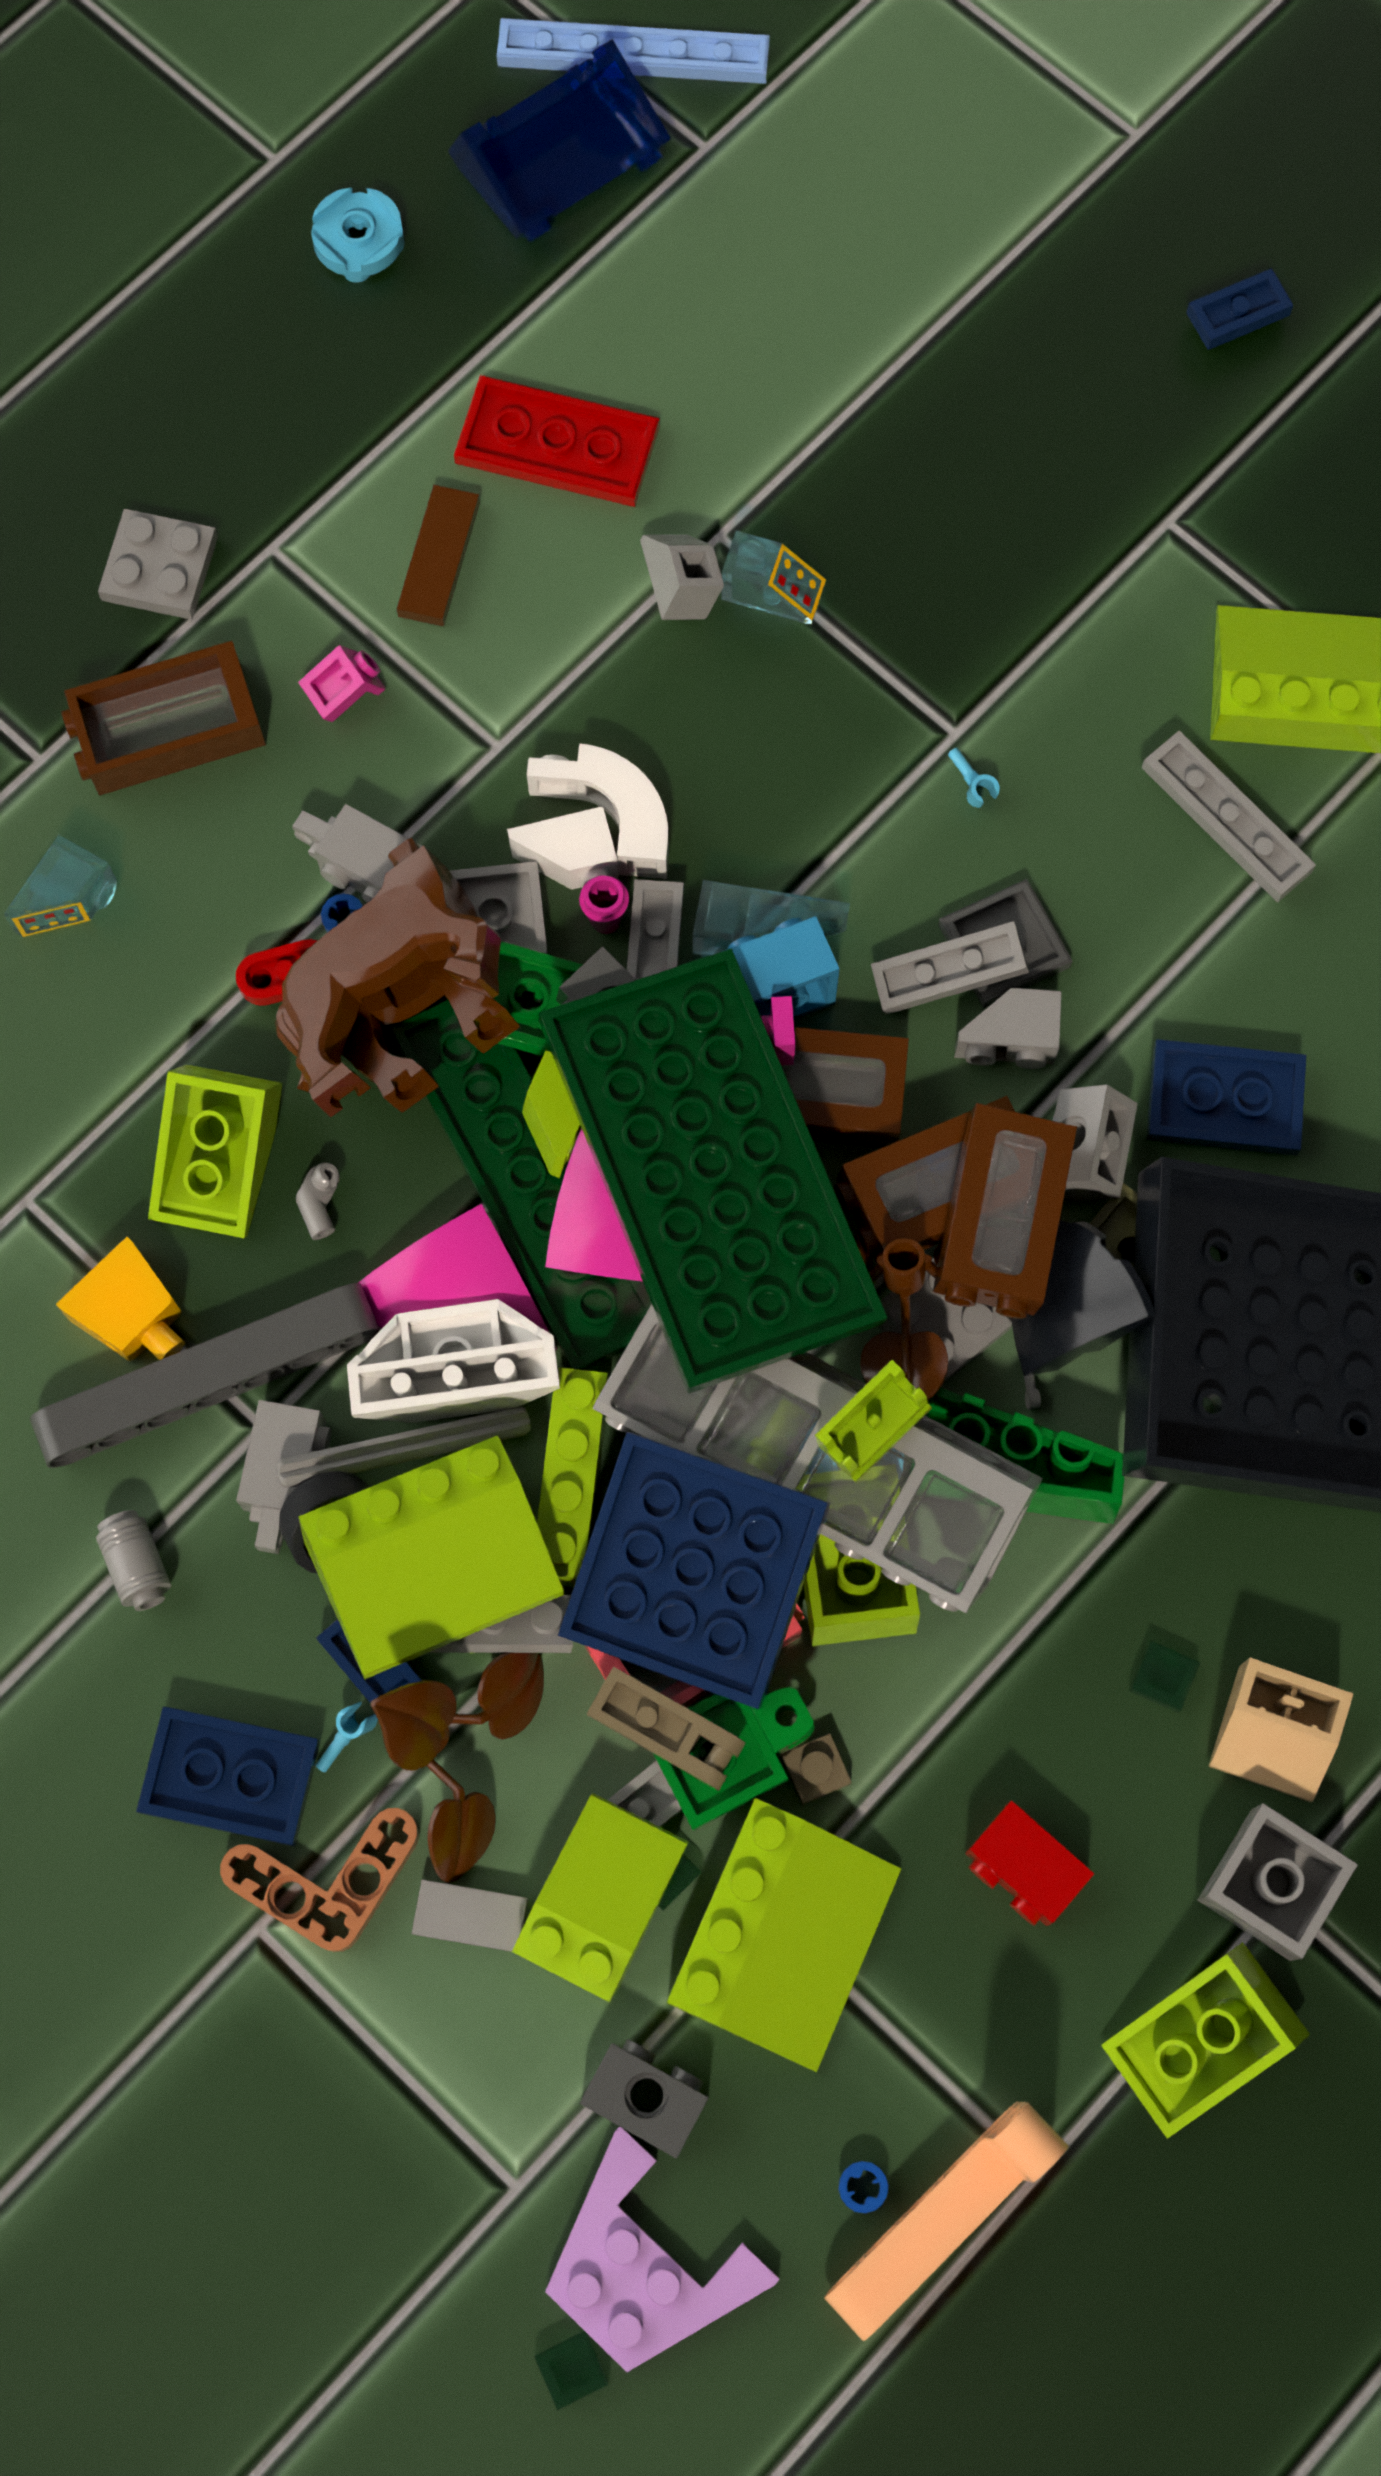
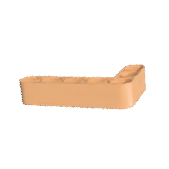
M1015 2102L835 2283L824 2296V2299L860 2339L865 2341L1023 2180L1032 2183L1038 2180L1060 2159L1069 2145L1029 2102Z

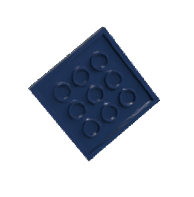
M627 1432L558 1636L747 1706L760 1709L775 1670L831 1502L638 1434Z

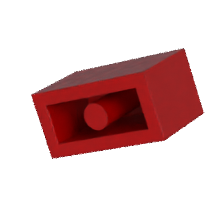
M1012 1800L1002 1809L965 1853L973 1860L968 1867L973 1874L992 1889L999 1883L1014 1897L1010 1902V1906L1033 1926L1039 1920L1046 1926L1053 1924L1094 1875L1087 1866Z

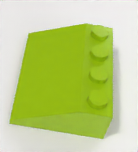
M1218 605L1216 609L1210 740L1381 753V618Z
M498 1435L298 1516L304 1544L364 1679L564 1595V1590L520 1480Z
M755 1798L669 1995L667 2004L817 2072L901 1872V1868L806 1820Z

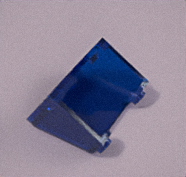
M613 39L592 52L594 56L592 59L589 58L580 65H574L565 75L495 118L493 116L489 118L483 126L478 122L460 133L448 150L449 155L460 172L516 240L525 236L529 243L552 228L549 220L632 167L637 165L640 172L664 157L659 149L671 140V137Z

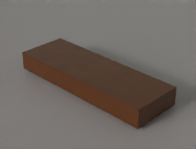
M433 484L397 605L398 617L444 627L479 509V494Z

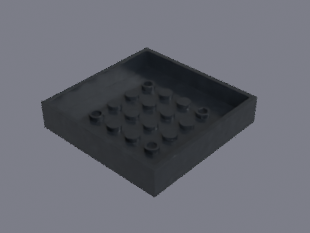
M1161 1157L1138 1175L1134 1269L1139 1275L1157 1315L1130 1331L1122 1476L1381 1513V1193ZM1210 1247H1214L1220 1252V1262L1212 1258ZM1355 1270H1358L1363 1275V1284H1360L1355 1279ZM1204 1397L1213 1403V1414L1208 1413L1204 1409ZM1350 1419L1357 1423L1359 1427L1358 1435H1355L1350 1430Z

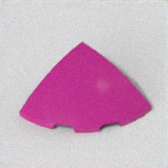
M581 1129L568 1162L557 1199L545 1267L643 1282Z
M482 1204L419 1239L358 1282L364 1289L375 1319L381 1329L398 1313L499 1299L541 1329L543 1328L549 1332Z

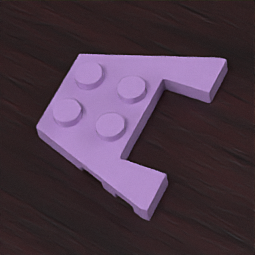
M619 2127L614 2132L545 2292L628 2372L773 2287L778 2282L779 2277L746 2245L741 2243L707 2284L701 2286L619 2206L624 2197L657 2161L625 2129Z

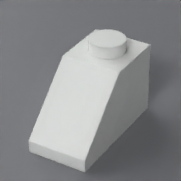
M603 806L507 829L510 850L514 859L522 863L537 861L540 873L571 890L583 887L589 880L598 876L619 878L617 856Z

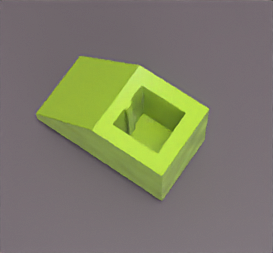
M545 1050L527 1091L522 1114L550 1175L560 1178L566 1162L570 1160L581 1125L553 1055Z

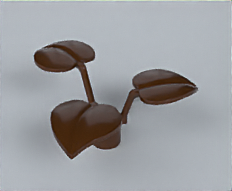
M978 1228L972 1255L974 1264L980 1268L1018 1275L1026 1246V1233L1006 1228ZM853 1235L872 1282L874 1283L884 1273V1282L887 1288L893 1293L900 1295L901 1334L891 1331L882 1332L871 1338L864 1346L860 1356V1369L864 1382L867 1384L893 1360L904 1371L906 1379L916 1389L920 1387L929 1401L937 1393L945 1380L948 1370V1353L945 1344L937 1334L930 1331L911 1334L910 1295L919 1291L924 1285L926 1279L925 1271L935 1279L942 1241L934 1251L935 1265L932 1263V1257L928 1254L925 1255L919 1243L912 1239L900 1238L886 1246L883 1256L877 1257V1265L872 1269V1257L867 1258L857 1237Z
M502 1653L493 1659L482 1673L479 1682L478 1702L483 1711L477 1714H456V1699L452 1690L441 1682L431 1680L403 1685L379 1696L370 1703L379 1721L385 1748L393 1763L407 1771H415L426 1766L453 1793L454 1799L443 1800L434 1808L428 1827V1848L432 1864L438 1877L448 1884L461 1878L486 1852L494 1835L496 1819L494 1806L485 1794L471 1792L465 1796L464 1788L434 1758L445 1748L449 1740L448 1727L450 1724L481 1725L488 1721L491 1734L502 1740L519 1734L529 1725L537 1713L544 1689L543 1664L538 1653Z

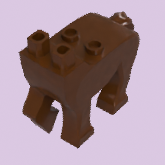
M412 838L405 840L389 852L388 857L394 867L385 873L382 888L375 897L360 909L349 914L344 921L309 947L291 966L282 984L283 1003L278 1008L275 1021L277 1036L287 1049L297 1057L296 1066L302 1073L297 1089L307 1093L310 1092L313 1101L330 1118L343 1109L339 1100L355 1090L357 1095L361 1096L371 1088L344 1063L355 1067L369 1081L375 1083L383 1098L401 1113L439 1087L433 1078L413 1059L396 1057L389 1054L385 1026L401 1022L418 1014L444 995L449 1000L457 1016L464 1037L483 1054L520 1027L510 1013L493 999L499 995L498 962L501 945L499 934L485 920L477 916L467 893L447 867L424 845L420 847Z

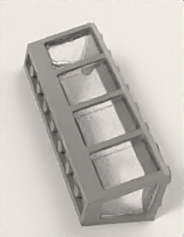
M652 1304L593 1406L594 1410L606 1416L605 1421L610 1426L625 1433L636 1432L643 1437L831 1502L820 1534L835 1541L834 1545L837 1550L854 1559H868L882 1567V1573L890 1580L901 1585L913 1584L930 1593L929 1599L937 1606L953 1612L959 1609L967 1613L988 1588L1043 1480L1038 1475L937 1421L924 1416L855 1483L818 1446L815 1434L866 1385L864 1382L804 1352L688 1394Z

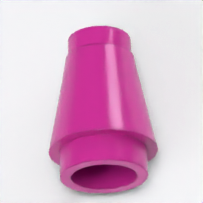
M598 876L589 880L583 886L579 896V903L593 928L599 933L610 934L616 931L620 925L621 919L628 907L629 894L624 884L618 879L610 876Z

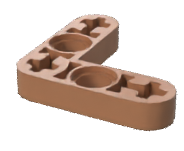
M388 1808L379 1812L371 1821L328 1891L263 1850L249 1844L235 1846L224 1855L220 1864V1875L224 1884L230 1890L311 1942L332 1952H342L351 1948L357 1942L416 1848L419 1840V1827L416 1820L402 1809ZM399 1819L405 1821L402 1830L408 1835V1838L403 1845L399 1842H394L385 1855L395 1859L392 1867L388 1869L381 1860L364 1853L370 1844L378 1851L381 1849L386 1841V1835L381 1831L385 1822L394 1825ZM251 1855H254L257 1858L254 1862V1868L269 1878L274 1867L281 1871L268 1885L264 1900L256 1896L264 1888L257 1882L245 1878L241 1884L235 1881L239 1872L233 1868V1865L238 1858L247 1861ZM370 1864L378 1869L380 1884L374 1893L361 1896L353 1891L350 1877L358 1866ZM287 1883H298L303 1887L306 1894L304 1906L296 1913L285 1914L278 1908L276 1903L278 1890ZM318 1896L326 1900L318 1908L326 1915L336 1918L340 1912H344L347 1915L344 1925L350 1930L345 1938L335 1936L331 1942H328L325 1939L328 1929L314 1919H311L309 1929L301 1925V1922L313 1912Z

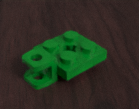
M501 941L498 962L499 995L493 999L510 1013L520 1027L498 1044L540 1056L544 1055L545 1050L551 1052L539 1023V1012L560 1005L556 1001L559 987L583 964ZM525 990L534 993V1001L541 1003V1006L538 1008L532 1007L531 1010L523 1009L520 1007V1003L515 1001L514 996L522 997Z
M792 1687L781 1688L766 1695L760 1709L747 1706L718 1694H714L688 1708L746 1743L738 1757L732 1756L723 1774L727 1778L719 1791L659 1756L653 1755L692 1830L695 1831L788 1781L789 1779L777 1757L805 1742L814 1731V1721L797 1689ZM790 1710L797 1715L796 1721L790 1726L780 1725L777 1722V1717L782 1711ZM700 1736L690 1755L699 1760L703 1759L707 1755L705 1746L711 1742Z

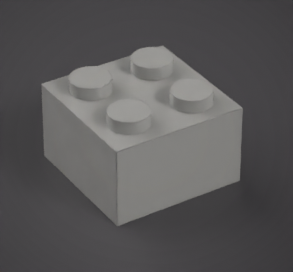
M1261 1804L1251 1809L1197 1901L1289 1961L1298 1960L1304 1957L1358 1864L1270 1807Z

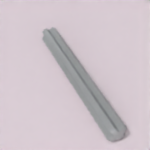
M520 1406L314 1451L279 1460L277 1463V1475L283 1488L299 1486L302 1482L318 1474L335 1471L354 1474L462 1450L497 1435L500 1441L525 1436L531 1429L530 1419L525 1407Z

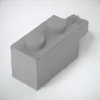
M347 804L344 805L336 818L331 816L328 822L302 811L292 826V829L295 830V837L310 846L308 853L317 860L321 876L340 889H345L348 885L362 893V898L367 903L382 888L385 873L394 867L388 857L389 852L409 839Z
M263 1400L258 1401L236 1502L244 1511L250 1512L249 1520L259 1523L255 1541V1548L258 1551L280 1555L284 1539L279 1529L280 1510L287 1496L298 1487L283 1488L277 1475L278 1461L283 1458L324 1450L330 1447L332 1431L331 1428L325 1427L326 1420L319 1410Z

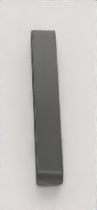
M360 1283L347 1284L46 1406L32 1414L30 1422L47 1467L58 1468L66 1466L372 1340L380 1331V1328Z

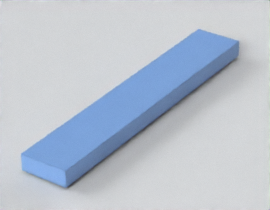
M501 18L497 65L498 67L766 84L769 35Z

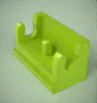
M891 1360L815 1434L818 1446L857 1483L932 1409V1406L928 1403L927 1396L920 1387L916 1389L906 1379L904 1371Z

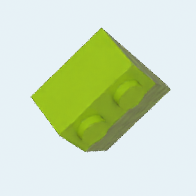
M188 1064L168 1071L148 1213L149 1220L239 1238H246L248 1236L276 1132L283 1083Z
M896 1464L872 1467L857 1483L844 1471L803 1475L796 1490L831 1502L829 1508L875 1533L879 1532L900 1494ZM903 1515L890 1541L910 1551L905 1517ZM820 1534L803 1584L812 1646L916 1634L920 1619L916 1586L913 1584L901 1585L890 1580L882 1573V1567L866 1558L858 1560L844 1555L836 1549L835 1541Z
M592 1793L537 1897L512 1952L610 2002L629 1969L689 1841Z
M1242 1942L1112 2036L1101 2046L1168 2139L1296 2049L1310 2033Z

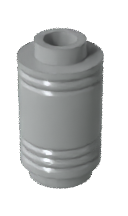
M128 1510L116 1513L101 1521L97 1526L99 1533L96 1536V1540L102 1556H104V1561L122 1606H134L136 1611H144L162 1603L165 1600L164 1593L171 1588V1582L168 1580L169 1577L166 1574L165 1567L145 1518L139 1517L135 1510Z

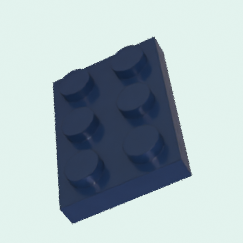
M1156 1039L1153 1046L1146 1140L1297 1156L1301 1150L1307 1055Z
M163 1706L136 1812L295 1847L320 1740Z

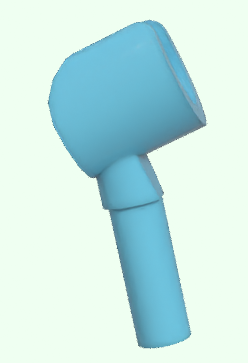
M958 748L952 749L948 756L969 786L967 791L968 803L976 808L982 807L984 802L976 791L977 787L986 788L990 792L991 797L996 799L1000 791L998 781L991 775H979L973 770Z
M361 1701L342 1709L337 1714L336 1726L338 1732L315 1764L322 1772H326L343 1748L352 1739L372 1731L376 1727L378 1719L375 1714L367 1717L360 1725L356 1722L355 1712L361 1706Z

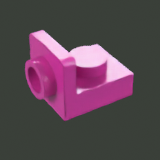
M338 645L298 682L321 717L330 722L336 720L366 692L379 696L386 689L377 676L380 673V668L368 653L363 650L357 652Z
M792 996L771 997L770 1015H760L781 1066L794 1065L795 1034Z

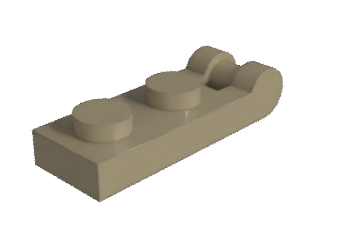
M614 1666L586 1713L592 1719L718 1791L727 1778L723 1772L732 1756L738 1757L746 1744L730 1732ZM700 1736L714 1744L704 1762L690 1755Z

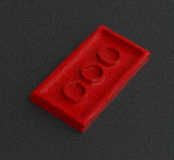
M480 375L454 452V461L458 465L635 507L660 428V418Z

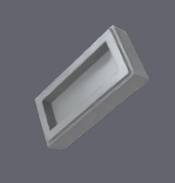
M422 1880L411 1934L512 1952L524 1926L529 1899Z

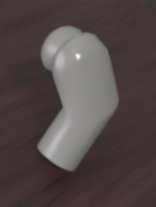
M322 1162L311 1168L296 1194V1203L312 1240L325 1238L335 1231L326 1207L337 1189L340 1173L336 1166L328 1162Z

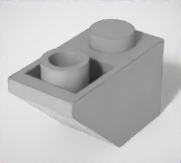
M687 534L643 535L640 542L661 619H706L724 587L713 545Z
M1010 988L959 1031L954 1058H964L967 1063L978 1066L992 1065L996 1061L1016 1062L1017 1066L1026 1069H1039L1045 1067L1046 1064H1054L1059 1050L1061 991Z

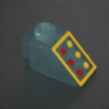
M740 531L735 532L722 569L724 587L721 599L812 625L826 586V579L782 543Z
M58 835L9 905L4 916L13 931L22 937L91 921L98 909H104L111 902L116 891L117 879L107 861Z

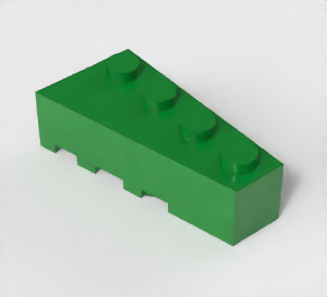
M940 1387L937 1393L928 1401L932 1409L925 1416L1043 1478L1026 1512L1114 1524L1123 1498L1125 1477L1122 1476L1123 1453L1063 1430L1060 1433L1035 1424V1419L1017 1412L1014 1415L984 1404L985 1400L967 1393L962 1396ZM912 1458L910 1462L909 1476L915 1466V1461ZM935 1470L927 1472L915 1496L1003 1508Z

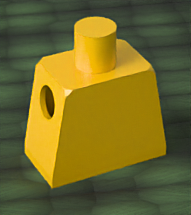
M128 1237L122 1240L56 1303L57 1307L73 1324L128 1361L134 1360L146 1348L158 1360H162L179 1353L185 1345V1341L169 1327L180 1316L182 1311L135 1244Z

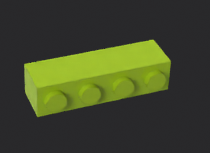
M558 1368L560 1389L553 1391L537 1525L561 1585L574 1588L593 1533L606 1416L594 1410L593 1406L609 1378L606 1372Z

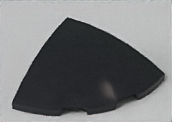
M1060 1215L1044 1303L1034 1316L1027 1314L1026 1318H1011L1015 1346L1024 1376L1057 1371L1084 1353L1104 1349L1157 1315L1151 1299L1130 1261L1115 1259L1106 1249L1105 1240L1107 1236L1087 1222L1069 1223L1061 1220ZM1033 1220L1026 1222L1017 1229L1018 1231L1025 1232L1027 1237L1019 1274L1024 1268Z

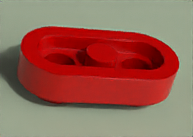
M301 940L253 953L245 957L238 965L235 976L241 995L248 1002L259 1006L283 1001L282 984L291 966L317 940ZM261 977L272 979L271 983L265 988H257L255 986L256 981Z

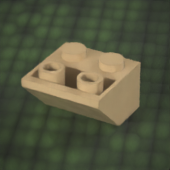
M1253 1658L1247 1659L1238 1668L1208 1767L1310 1803L1313 1802L1339 1745L1353 1693Z

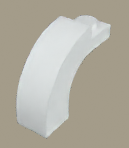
M580 743L578 761H569L560 755H545L542 758L528 759L527 781L529 796L588 801L599 807L603 806L604 810L613 818L619 829L617 849L619 875L667 879L669 861L667 816L657 790L637 766L612 751Z

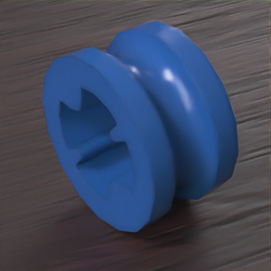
M338 894L328 899L321 911V919L325 930L329 932L338 925L337 920L333 919V916L336 914L340 917L339 910L350 909L352 913L363 906L360 900L349 894Z
M860 2161L851 2164L844 2170L839 2181V2192L842 2201L855 2212L869 2213L875 2211L883 2205L887 2197L888 2183L886 2175L878 2166L871 2162ZM863 2170H866L877 2177L872 2183L879 2182L880 2191L877 2198L868 2196L864 2204H860L852 2200L850 2196L855 2191L848 2192L847 2185L850 2177L860 2178Z

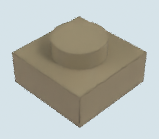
M827 1734L781 1755L802 1806L847 1787L852 1783L831 1734Z

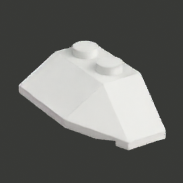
M499 1299L398 1313L372 1338L359 1356L356 1355L347 1364L353 1418L417 1423L511 1409L560 1389L554 1336Z

